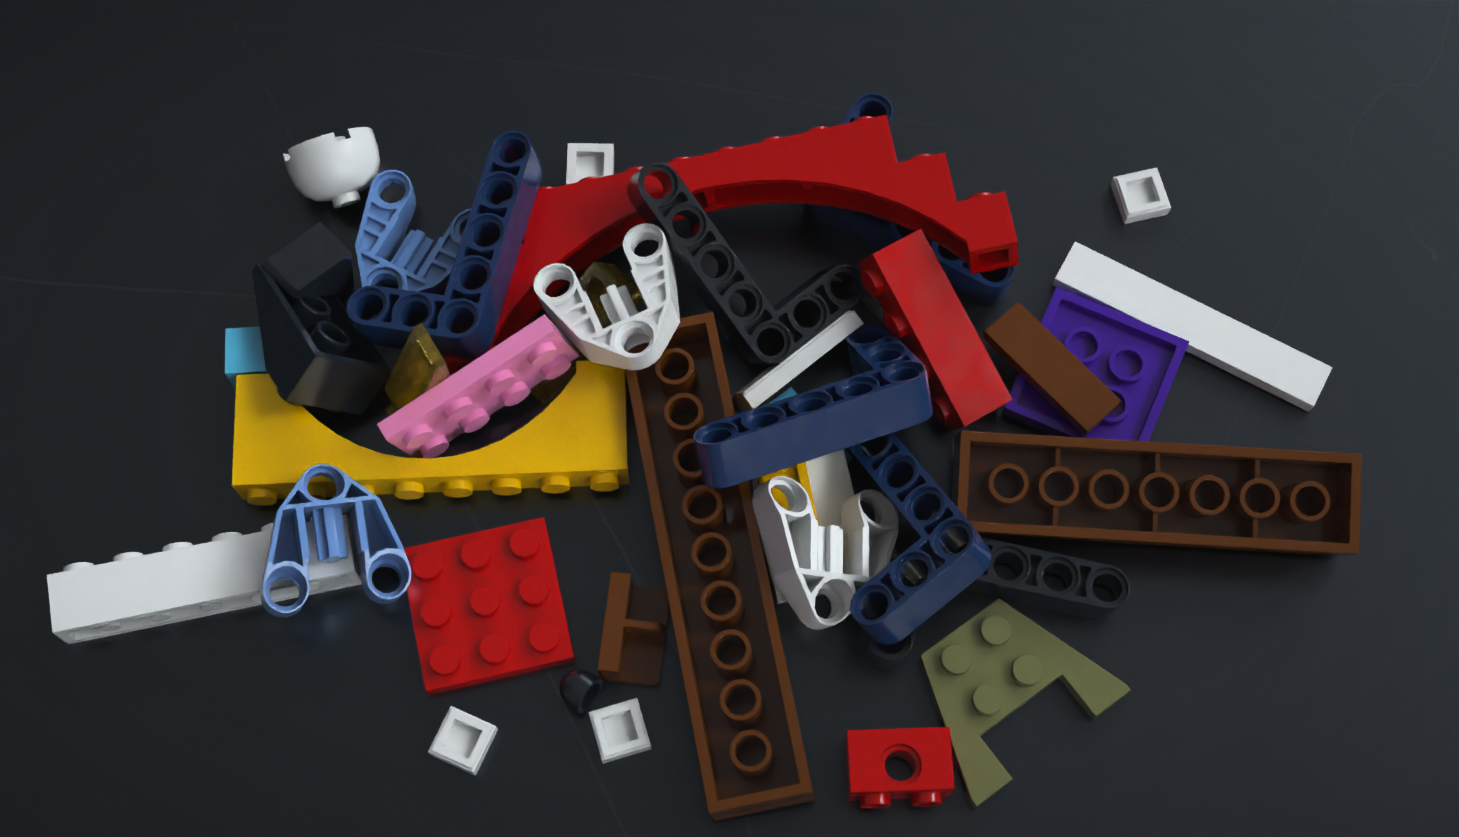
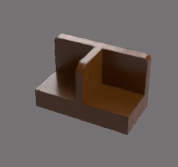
M611 572L597 668L599 678L603 681L651 687L660 685L670 611L667 588L634 585L631 574Z

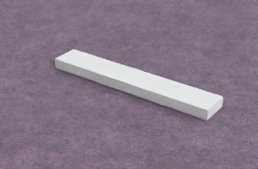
M1074 242L1052 284L1055 287L1189 341L1186 352L1308 412L1314 407L1333 368L1077 242Z

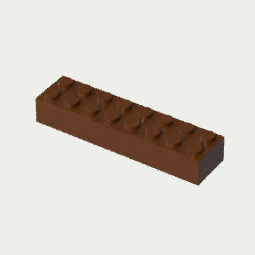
M960 431L955 436L952 502L972 524L979 535L1330 556L1359 554L1362 454Z

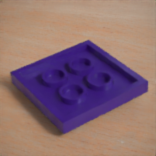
M1056 287L1041 324L1121 400L1118 408L1084 437L1027 380L1018 374L1010 392L1013 400L1005 404L1001 414L1053 436L1149 441L1189 341Z

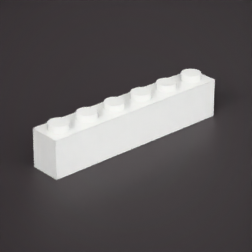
M346 514L343 515L348 558L338 559L336 562H318L312 517L310 522L305 523L310 553L308 561L309 595L361 585L359 563L355 559L351 524ZM273 523L263 526L261 532L246 535L238 532L221 533L212 537V542L197 545L189 542H176L164 546L162 552L147 555L139 552H127L114 556L113 562L98 565L89 562H77L63 567V572L47 575L52 633L67 644H73L262 605L260 591ZM278 580L271 585L269 590L273 602L299 597L297 586L289 580Z

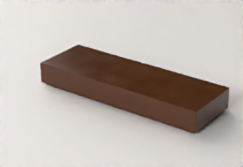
M1020 302L1012 306L984 331L982 338L1084 437L1119 407L1121 400Z

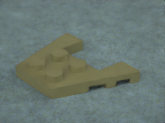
M1000 598L928 649L919 658L938 716L942 720L944 727H950L952 755L963 778L969 803L974 809L1013 779L981 738L983 734L1057 679L1062 681L1092 720L1127 695L1131 690L1123 681Z

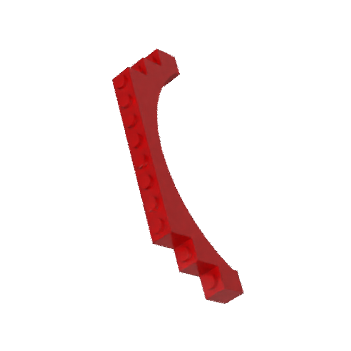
M887 114L877 117L863 116L850 123L832 127L818 126L804 133L786 137H768L759 143L741 147H722L713 153L695 157H677L665 163L678 173L705 213L754 204L800 203L832 206L869 214L904 226L914 232L922 229L926 238L940 244L967 262L971 275L1019 265L1018 240L1005 191L994 194L981 192L970 196L966 200L957 201L945 152L935 155L919 154L907 161L897 162ZM631 167L618 174L604 177H586L576 183L558 187L546 186L538 189L524 235V244L521 245L494 339L489 350L529 325L543 308L533 285L535 276L542 268L554 263L565 264L571 267L576 276H578L602 257L623 246L624 236L631 228L646 223L631 203L627 193V185L630 178L643 167ZM647 175L644 180L646 193L652 198L660 199L663 193L661 182L656 177ZM678 214L674 216L672 222L686 218ZM563 279L553 281L546 288L545 294L554 297L569 281ZM472 325L463 327L459 333L467 331ZM443 356L444 365L451 375L475 360Z

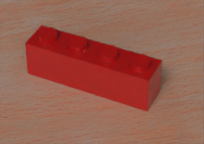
M922 229L909 234L859 262L862 269V283L867 292L872 297H877L885 312L883 319L887 330L892 332L925 365L933 416L941 425H945L948 431L965 427L1013 400Z

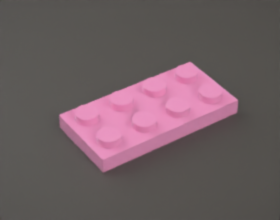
M544 314L377 425L386 441L413 458H435L447 450L449 447L448 442L464 432L471 433L480 429L489 421V416L503 406H513L523 401L530 394L532 387L544 379L551 380L561 376L570 368V362L580 356L571 341Z

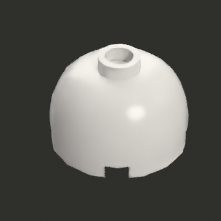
M356 127L348 129L351 137L348 139L345 136L335 137L334 132L325 134L288 149L289 154H283L282 156L294 186L305 197L314 201H332L334 208L346 207L361 201L359 192L371 186L373 179L378 175L380 165L378 145L371 128Z

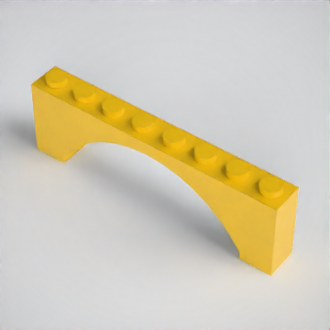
M576 361V373L563 391L543 412L524 427L504 439L481 449L439 458H405L379 453L359 446L337 435L323 425L302 405L295 406L283 400L279 396L277 387L269 374L236 375L232 486L242 500H246L249 504L258 506L273 505L277 502V499L287 498L301 476L311 466L329 464L343 471L374 495L394 494L396 498L405 500L419 499L424 496V493L443 492L445 496L461 498L472 495L473 491L492 490L494 494L504 496L516 495L521 493L522 489L541 488L543 492L553 494L569 491L570 487L590 486V489L594 491H613L618 489L619 485L630 484L626 371L622 368L591 363L590 361ZM325 476L314 477L308 482V492L314 498L326 500V497H334L336 494L334 482Z

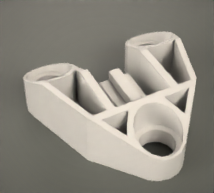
M648 223L639 224L631 228L623 240V249L632 269L630 271L645 303L646 310L638 312L625 285L616 288L615 284L610 285L606 288L608 293L601 295L600 300L612 325L603 329L586 291L583 292L571 267L565 264L554 263L542 268L535 276L533 283L534 291L543 309L560 331L591 363L627 370L647 368L661 357L680 324L677 281L672 253L661 228ZM655 240L659 243L656 252L650 256L639 257L634 254L636 246L642 241ZM563 279L570 282L569 289L561 296L550 297L545 294L546 288L555 280ZM649 342L647 348L642 352L628 353L634 346Z
M776 476L759 485L754 491L752 498L753 509L771 578L803 624L814 630L825 629L843 621L851 613L850 602L856 591L890 562L898 535V511L894 503L879 491L872 489L861 491L846 499L842 505L841 529H839V526L835 525L827 527L818 526V520H815L810 498L806 490L792 478ZM771 488H777L785 494L788 502L787 510L774 500ZM860 501L868 503L873 508L875 522L869 519L863 512ZM818 592L826 595L831 603V613L827 619L819 617L816 613L815 598Z

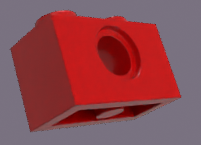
M950 727L847 730L844 738L847 801L859 800L860 808L874 809L891 806L890 799H911V806L929 807L941 805L942 797H949L955 789ZM895 757L906 760L911 766L912 777L905 781L892 779L886 772L885 762Z

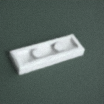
M854 310L846 311L786 359L773 363L733 394L732 400L741 412L756 408L864 323Z

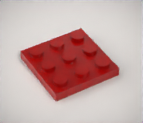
M544 517L404 548L411 568V581L407 588L425 690L428 695L575 662Z

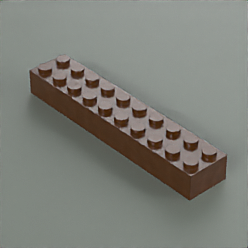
M709 312L680 318V324L661 357L654 364L641 370L625 369L708 811L714 821L815 801L763 546L753 509L749 481L726 488L708 487L703 481L693 435L700 427L735 415L714 313ZM649 342L634 346L628 353L642 352L647 348Z

